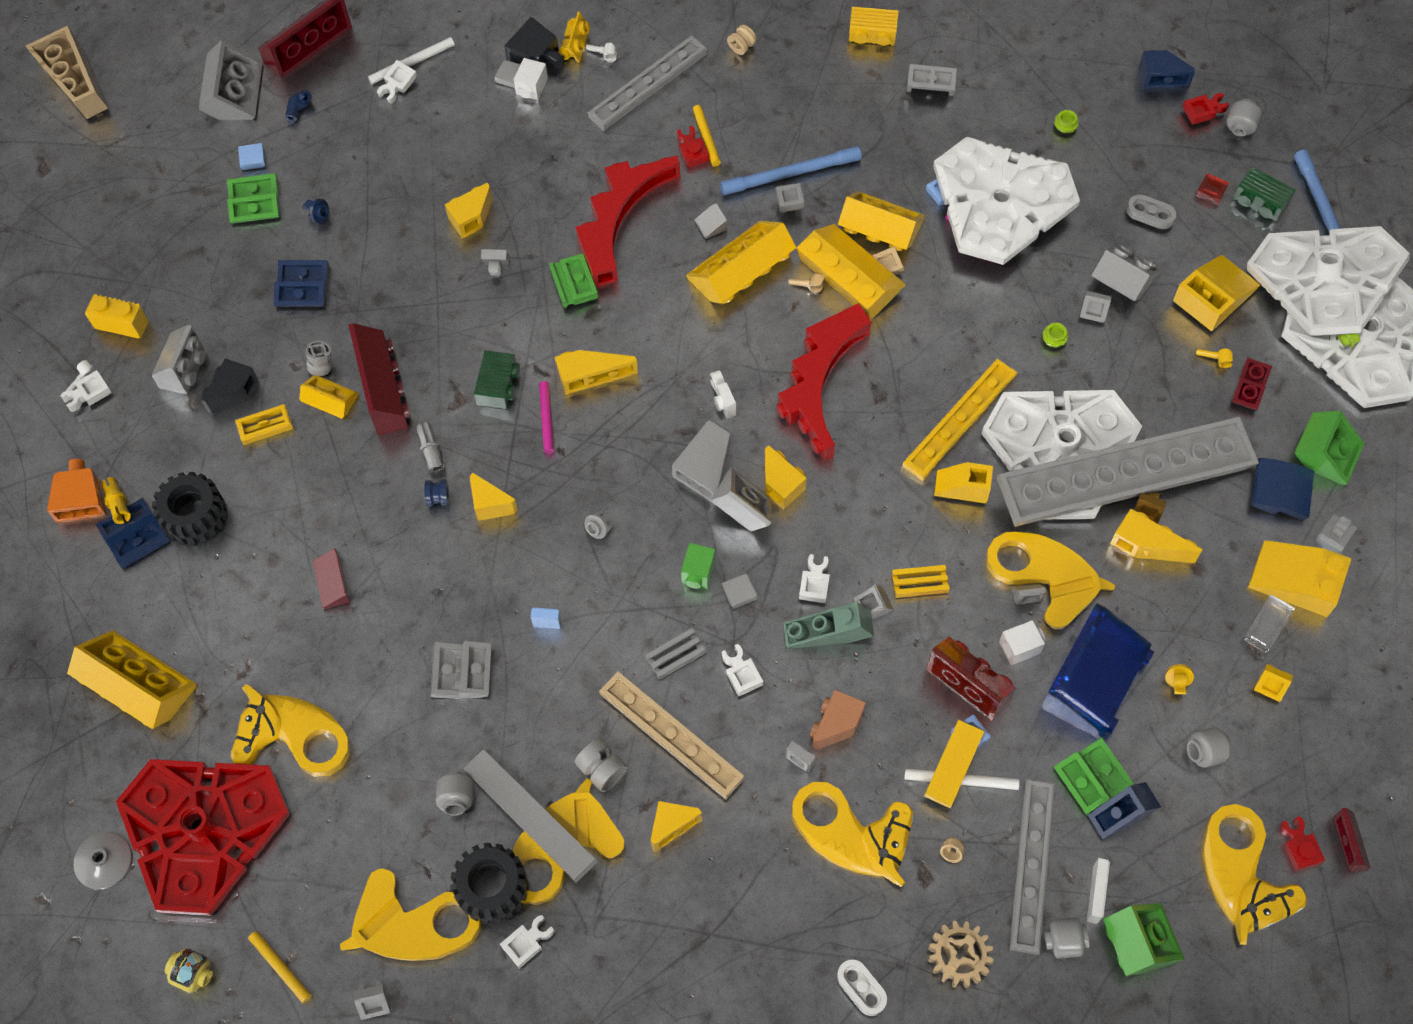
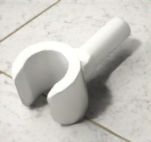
M607 43L604 47L586 45V50L602 53L604 60L608 62L616 60L617 52L615 51L614 44Z
M87 360L77 365V370L80 374L66 391H74L77 388L74 384L75 382L96 371Z

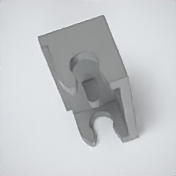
M910 64L906 92H911V89L915 88L947 91L949 96H954L957 68Z

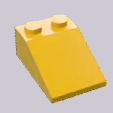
M1264 540L1248 588L1328 617L1338 604L1352 558L1324 548Z

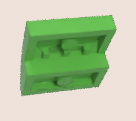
M275 173L227 179L229 194L227 202L231 224L279 218V190Z
M1102 737L1082 751L1075 752L1054 766V769L1086 815L1130 785H1135Z

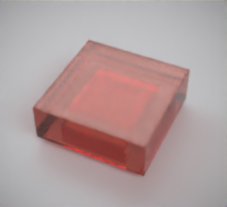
M1207 173L1195 196L1218 205L1228 188L1229 182Z

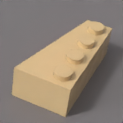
M68 25L25 46L86 119L108 109L81 43Z

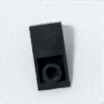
M225 358L221 366L216 368L214 378L209 387H206L202 393L201 401L207 412L213 414L247 401L258 382L253 368Z

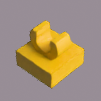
M1266 664L1255 684L1254 690L1280 702L1289 688L1293 676L1272 665Z

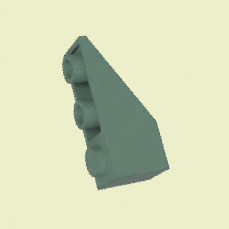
M858 601L783 622L786 648L788 649L845 644L874 636L871 611Z

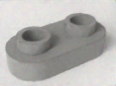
M1145 195L1131 197L1127 205V213L1132 219L1159 229L1170 228L1177 216L1173 206Z

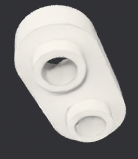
M847 960L843 962L837 973L839 985L863 1014L868 1016L880 1014L887 1003V995L884 989L860 961ZM849 972H854L857 975L858 979L855 982L847 979L846 975ZM868 996L875 997L877 1000L876 1005H868L866 998Z

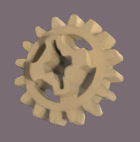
M953 921L950 930L946 925H943L941 927L942 935L938 933L933 935L932 938L937 944L932 943L929 945L928 950L935 954L929 956L928 961L937 964L933 969V973L942 972L941 981L943 983L950 978L952 979V987L956 988L959 981H962L964 987L968 988L971 979L976 984L980 983L979 973L987 976L989 973L988 968L984 965H992L994 959L987 956V954L993 951V946H985V942L989 937L988 935L982 937L978 935L979 926L975 927L972 931L969 929V922L966 921L963 927H959L957 921ZM960 935L965 936V938L955 940L952 938V936ZM974 943L977 945L979 949L980 959L979 956L975 954L973 947ZM941 949L943 950L942 952L947 955V965H945V963L943 962L941 956ZM962 949L966 953L964 957H962L961 960H959L955 956L957 952H959ZM965 968H966L967 970L971 971V972H969V973H957V972H956V971L959 970V969H965Z

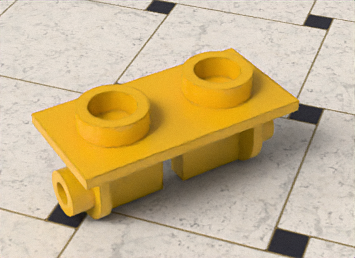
M580 11L577 12L576 18L568 20L564 34L566 39L562 40L559 53L564 56V60L574 57L577 63H580L587 36L590 32L589 23Z

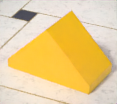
M472 473L470 475L474 509L478 521L514 515L518 511L513 497L476 474Z
M658 801L650 840L654 852L701 822L702 812L699 808Z

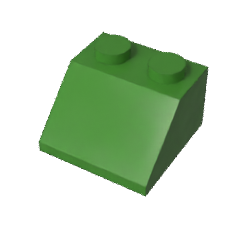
M1341 411L1313 412L1297 445L1295 455L1306 468L1313 470L1314 473L1341 485H1347L1365 443Z
M1162 903L1132 905L1103 918L1106 934L1114 945L1118 955L1119 966L1124 970L1126 976L1146 973L1185 959Z

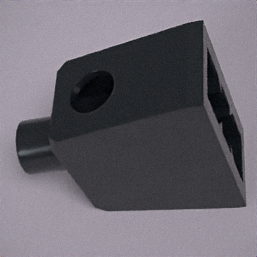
M532 17L504 45L507 61L520 65L523 59L526 58L545 63L546 66L551 64L558 68L564 60V56L558 53L559 47L556 35Z

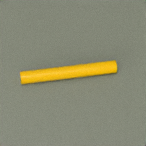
M696 105L693 107V112L709 153L711 164L713 167H717L721 164L715 143L702 106Z
M258 931L253 932L248 937L249 941L303 1004L309 1001L312 997L311 993Z

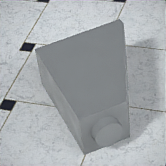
M708 420L672 464L673 477L709 501L723 480L730 448V432L720 423L715 424Z

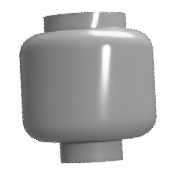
M1250 99L1235 102L1230 109L1226 121L1227 127L1236 136L1253 134L1257 130L1262 116L1261 108L1255 101Z
M1212 727L1191 735L1187 743V753L1189 758L1198 766L1207 768L1226 762L1230 757L1232 745L1229 737L1223 731Z
M451 771L440 777L436 785V805L447 815L457 816L463 814L472 806L473 782L468 776L459 771Z
M1077 918L1053 920L1049 925L1050 931L1044 932L1046 949H1052L1054 956L1058 959L1081 957L1085 949L1089 948L1086 924H1081Z

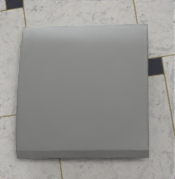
M464 641L463 644L435 642L430 697H488L492 643Z

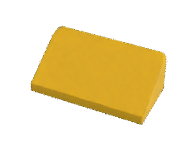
M315 375L300 386L299 399L301 402L339 418H344L358 397V392Z

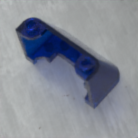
M1096 603L1048 691L1041 708L1098 739L1103 738L1106 732L1112 734L1119 721L1114 716L1142 664L1148 665L1155 652L1150 649L1152 643L1110 609Z

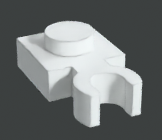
M396 60L383 77L387 84L378 88V96L382 98L385 93H390L387 100L390 104L394 103L398 90L405 93L417 77L416 71Z
M96 370L75 382L74 384L77 389L74 391L67 390L60 396L64 402L73 399L71 403L67 404V407L71 412H74L81 407L83 402L86 401L90 406L112 392Z
M718 370L710 373L712 378L710 382L717 394L714 397L717 409L719 411L723 410L726 419L736 416V402L727 383L724 381L721 371Z
M810 554L808 558V569L810 571H803L799 599L826 603L830 574L823 573L828 568V557L824 556L823 563L816 565L813 562L814 555Z
M736 644L735 651L737 656L729 657L724 650L722 651V659L726 665L731 666V668L726 669V674L739 697L762 686L763 680L751 658L743 661V650L740 645Z
M542 915L534 919L530 930L527 931L521 925L500 943L502 949L519 969L542 950L537 942L551 938L555 932L552 926L545 932L539 931V925L545 921Z

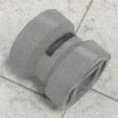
M316 340L306 346V367L312 375L324 376L332 369L331 346L327 342Z

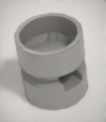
M602 738L589 743L578 754L574 763L585 775H591V782L600 792H605L622 779L628 770V766L618 755H611L612 749Z

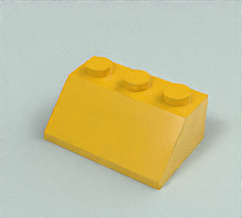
M856 191L846 197L838 225L843 226V230L848 233L857 234L859 232L867 235L866 239L872 242L880 243V241L889 243L890 248L895 247L897 251H903V249L907 250L912 246L926 215Z

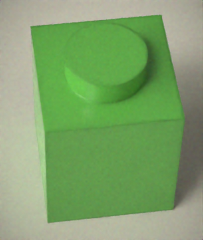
M689 543L681 570L682 583L696 589L701 587L708 588L716 560L714 548Z

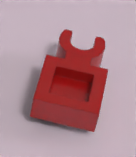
M1217 93L1212 99H1208L1205 94L1185 100L1182 108L1192 125L1213 119L1216 113L1226 112L1230 104L1228 102L1220 104L1219 102L1222 101L1224 94Z
M689 126V135H683L680 129L677 130V138L680 142L679 151L687 168L710 161L709 153L702 137L695 139V129L693 126Z
M1300 816L1293 820L1296 830L1291 829L1287 821H1283L1280 824L1282 834L1290 839V841L1284 844V847L1296 872L1326 861L1314 834L1305 836L1303 832L1305 823Z

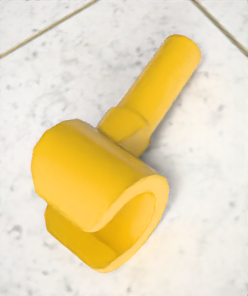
M1225 348L1218 352L1197 349L1196 355L1218 359L1219 367H1232L1233 354L1230 349Z

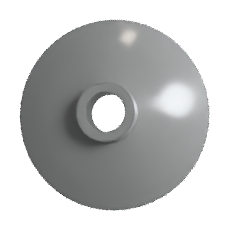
M102 832L89 837L80 845L74 857L76 877L82 884L92 889H107L118 884L131 867V848L124 838L115 833ZM99 854L104 855L102 861L95 862Z

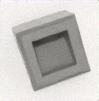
M717 203L711 205L695 219V223L705 240L727 231V219Z
M1038 583L1013 586L1012 592L1015 605L1041 602L1046 588Z
M878 585L870 587L853 598L855 602L858 601L871 611L872 619L894 610L884 588Z

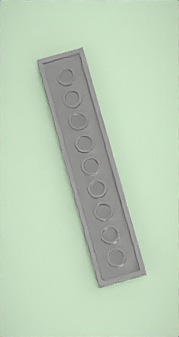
M1235 417L998 475L997 480L1014 526H1019L1137 497L1141 493L1149 494L1150 492H1157L1254 468L1259 462L1240 417Z

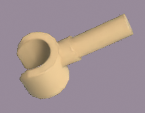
M816 273L811 280L789 279V285L808 287L813 293H819L825 285V282H823L824 276Z

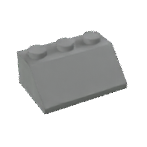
M221 40L207 53L198 110L219 120H253L256 114L263 61Z

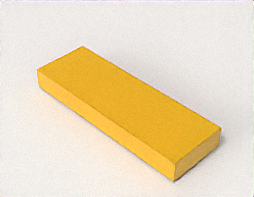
M957 721L924 797L951 809L984 734L983 730L963 721Z

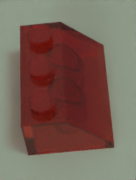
M948 637L931 650L926 670L991 721L994 720L1013 697L1016 688L1013 686L1012 681L1005 675H999L993 671L990 664L983 658H977L971 654L967 646L961 641H955Z

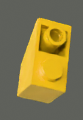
M488 183L477 186L470 192L453 198L445 204L448 219L462 239L484 228L493 201Z
M768 445L765 448V494L784 510L806 490L807 478L799 467H793L787 461V458L781 451H775Z
M965 462L937 470L934 496L987 503L991 490L993 466Z

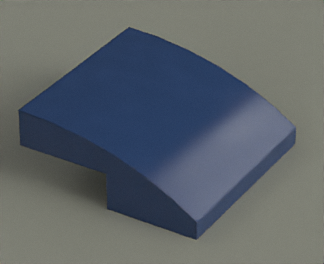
M278 260L277 281H274L273 306L324 307L327 295L329 262L327 260Z
M1259 458V464L1256 467L1252 506L1273 515L1281 511L1302 521L1309 518L1314 471L1281 460Z
M144 498L127 506L131 515L128 522L125 520L124 515H122L124 524H117L111 515L96 524L104 541L109 546L122 569L170 542Z

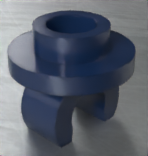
M324 199L306 200L302 206L303 210L310 211L308 217L315 223H323L329 216V206Z

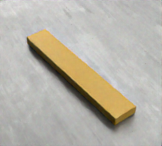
M997 358L906 458L902 466L924 481L1013 382L1018 372Z

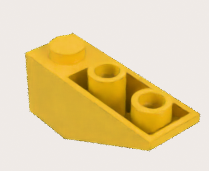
M1132 509L1129 510L1110 543L1134 558L1195 563L1203 550L1192 540L1178 536L1169 527L1159 525L1150 520L1146 514Z

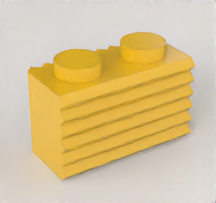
M852 6L849 41H854L858 44L877 43L882 46L895 45L898 10Z
M97 294L93 295L85 311V315L89 318L94 329L139 339L142 338L149 322L139 303H130V301L116 300V298L102 297V295L98 296Z

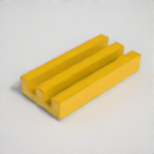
M285 404L235 420L243 445L293 429ZM283 414V416H281V417H278V418H275V419H272V420H269V421L266 420V419H269V418H272V417H275V416H278V415ZM258 422V424L243 429V427Z
M946 565L892 570L895 598L944 594L950 591L948 576L946 575ZM927 583H942V585L916 587L906 589H900L899 587L906 585H925Z

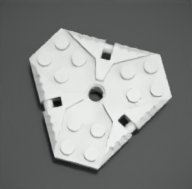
M965 137L934 161L933 167L944 204H949L947 215L959 253L1004 265L1036 240L1040 230L1046 232L1079 206L1080 199L1067 163L1044 159V157H1037L1034 154L1029 155L1026 152L1016 153L1011 148H1003V146H996L993 143L988 144L985 141Z
M1381 226L1330 229L1329 235L1320 236L1319 230L1269 233L1248 261L1247 271L1266 288V291L1274 299L1281 301V306L1292 315L1294 320L1310 336L1361 333L1383 300V294L1389 291L1398 275L1408 263L1410 253Z
M1399 277L1394 281L1389 291L1383 294V300L1361 333H1358L1361 341L1356 343L1353 348L1348 345L1344 347L1339 341L1337 334L1310 336L1294 320L1292 315L1287 312L1281 337L1296 350H1299L1303 356H1306L1310 362H1313L1317 368L1322 367L1327 372L1326 376L1333 379L1337 385H1340L1341 389L1347 391L1348 395L1363 408L1411 400L1413 397V289ZM1330 359H1332L1333 361H1335L1337 364L1334 365V364L1330 361Z
M1114 390L1063 391L1062 396H1054L1053 391L1003 392L984 425L981 434L992 449L996 451V454L1007 466V469L1014 471L1024 468L1027 464L1031 467L1135 442L1142 425ZM1055 407H1062V410H1055ZM1102 505L1046 520L1095 519Z

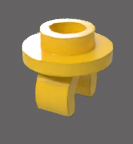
M1177 664L1167 669L1165 679L1170 686L1174 687V694H1186V687L1192 684L1194 673L1190 667Z

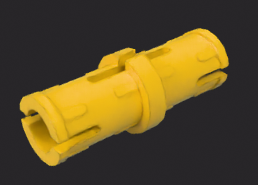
M108 477L109 486L105 479L101 482V487L106 496L104 502L107 508L111 510L114 522L124 524L122 515H124L127 522L131 517L126 506L127 498L121 492L118 480L114 477Z

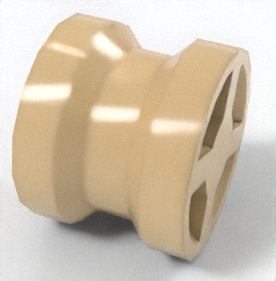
M740 25L736 29V33L728 36L727 42L735 53L744 55L748 47L753 46L757 42V38L751 28L746 25Z

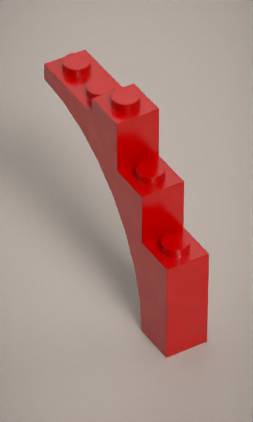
M677 155L664 157L648 164H640L634 168H630L628 161L614 163L611 166L605 167L606 182L610 191L601 192L590 197L595 221L586 222L575 227L577 241L581 252L584 254L595 287L618 281L614 246L620 226L632 207L647 193L666 182L681 177L680 162Z
M859 303L806 328L804 345L809 353L792 360L790 377L795 385L778 393L776 410L782 419L785 418L789 425L798 422L801 432L803 434L807 433L811 439L810 442L814 452L817 455L820 454L824 461L834 457L835 444L826 428L822 413L821 397L823 387L830 371L840 357L854 344L870 335L872 322Z

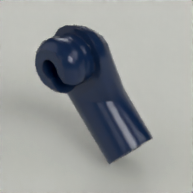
M302 90L289 98L285 114L287 121L295 122L298 111L311 103L312 95L309 91Z

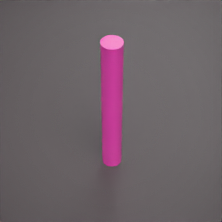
M542 381L539 383L543 448L544 453L550 454L554 452L549 383Z

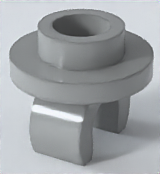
M602 511L592 513L585 519V528L588 534L596 539L604 538L608 531L611 530L614 522L612 518L609 521H605L602 517Z

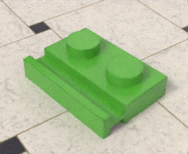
M583 253L559 260L560 262L555 264L549 263V268L564 308L573 303L577 305L598 298V292Z

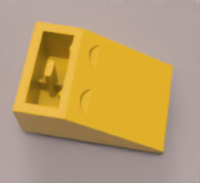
M1220 255L1196 269L1179 284L1173 301L1210 331H1213L1250 297L1261 284L1226 257Z

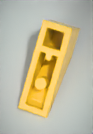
M577 350L573 352L567 351L555 357L557 372L565 395L638 374L636 356Z

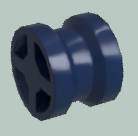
M447 479L440 480L437 483H433L431 480L425 481L424 495L427 507L433 506L436 503H440L443 506L449 505Z

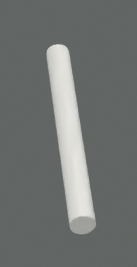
M449 37L400 62L411 67L453 47L454 42ZM392 65L369 75L368 79L371 85L384 80L383 77Z
M905 768L904 780L931 782L935 771ZM966 774L961 785L1019 790V779Z

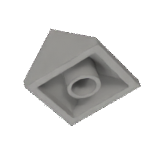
M731 467L710 501L750 532L769 526L772 523L771 498Z

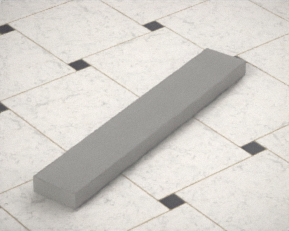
M691 35L587 112L588 118L601 130L605 131L707 55V48Z
M484 749L463 768L465 773L576 883L597 863L596 859Z
M1032 779L1025 780L1009 951L1033 955L1040 954L1055 783Z

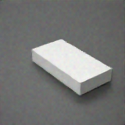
M1098 858L1093 865L1087 922L1097 924L1104 917L1110 866L1109 860Z

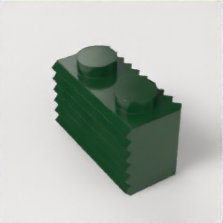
M1251 167L1239 184L1233 198L1238 200L1242 206L1251 207L1252 210L1255 209L1263 217L1277 221L1290 203L1296 189Z
M484 351L474 391L477 405L507 409L508 400L513 401L515 386L512 385L513 379H518L520 373V364L516 362L515 354Z

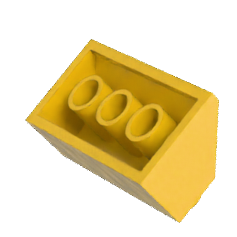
M758 221L686 274V277L710 302L725 304L730 302L734 298V294L739 290L750 287L753 284V280L758 276L769 273L774 264L788 259L790 253L797 247L784 223Z
M835 224L814 230L796 248L800 260L815 273L823 275L824 281L852 305L859 303L870 320L905 287L904 282Z
M114 630L75 646L67 673L78 680L79 683L95 691L102 698L115 704L122 711L127 712L151 729L171 720L197 685L194 681Z

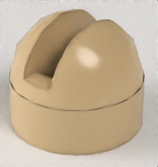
M949 837L943 842L940 854L945 860L957 863L962 860L965 853V844L961 839Z

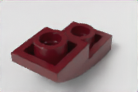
M1247 357L1234 392L1232 403L1257 411L1272 366Z

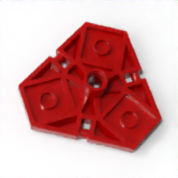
M150 759L116 800L132 848L136 853H140L141 858L137 862L153 906L158 913L212 916L227 897V894L234 888L233 886L247 871L246 865L252 858L256 859L261 850L265 848L274 833L279 830L290 815L273 770L267 765L215 763V767H207L205 762ZM206 779H212L211 786H205ZM202 819L201 824L196 829L191 830L192 824L196 820ZM159 845L160 850L152 853L151 848ZM239 848L243 852L235 860L231 856Z

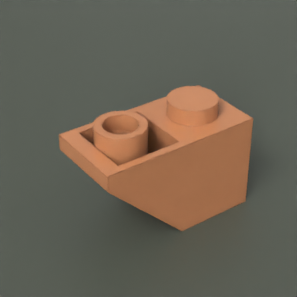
M834 690L832 697H826L820 711L824 714L821 722L815 721L811 730L810 737L813 738L812 748L818 750L853 737L863 716L866 702Z

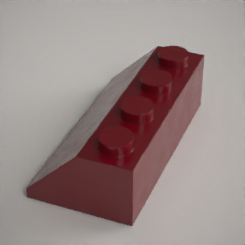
M324 0L292 24L282 29L281 32L258 47L263 63L281 79L350 29L352 25L345 1Z
M355 323L348 324L368 411L377 435L380 436L407 429L406 418H410L407 403H402L401 397L405 396L402 382H397L396 375H400L397 361L391 360L390 354L395 353L391 339L386 340L383 330Z

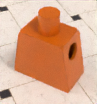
M69 460V471L57 472L53 475L47 512L56 523L105 516L106 507L99 478L91 468H85L84 460Z

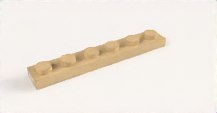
M617 672L599 691L603 698L725 800L744 780L742 773L620 672Z

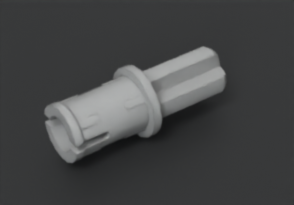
M429 422L418 424L417 432L422 445L420 451L426 458L429 472L438 473L443 471L445 465L439 450L441 446L439 442H436L431 424Z

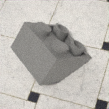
M1121 245V247L1115 246L1105 251L1091 276L1136 301L1142 297L1161 270L1155 267L1156 263L1146 257L1141 259L1134 255L1135 251L1126 245Z
M186 325L171 332L151 375L157 386L161 389L188 394L190 387L196 382V373L200 365L205 361L206 351L191 325Z

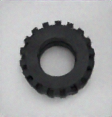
M182 472L178 473L176 478H173V476L167 478L168 483L164 484L162 482L159 486L160 492H155L153 496L156 500L152 502L153 514L164 532L173 541L177 539L180 544L184 545L186 541L190 545H195L197 540L203 543L207 541L206 537L209 535L214 537L217 534L215 532L217 528L221 529L223 527L221 520H226L227 514L225 510H227L222 495L210 478L207 479L201 473L197 476L195 472H189L188 475ZM192 501H202L199 508L192 514L178 516L179 511L185 504Z
M484 843V848L481 849L478 845L472 847V853L468 854L465 851L462 854L464 859L462 862L456 861L454 865L456 872L451 873V880L453 881L451 890L461 909L471 919L475 921L480 919L483 924H490V920H494L496 924L501 923L502 917L506 916L510 919L513 917V910L516 909L519 912L523 907L521 901H526L528 895L526 889L529 888L527 874L518 856H515L511 849L505 850L503 845L498 843L495 847H492L491 843ZM499 870L506 874L505 885L498 894L492 897H480L474 893L475 882L484 872Z

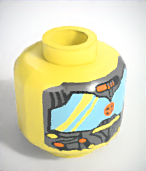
M189 948L183 949L180 952H174L165 967L168 983L188 993L196 992L200 987H206L213 974L210 970V959Z

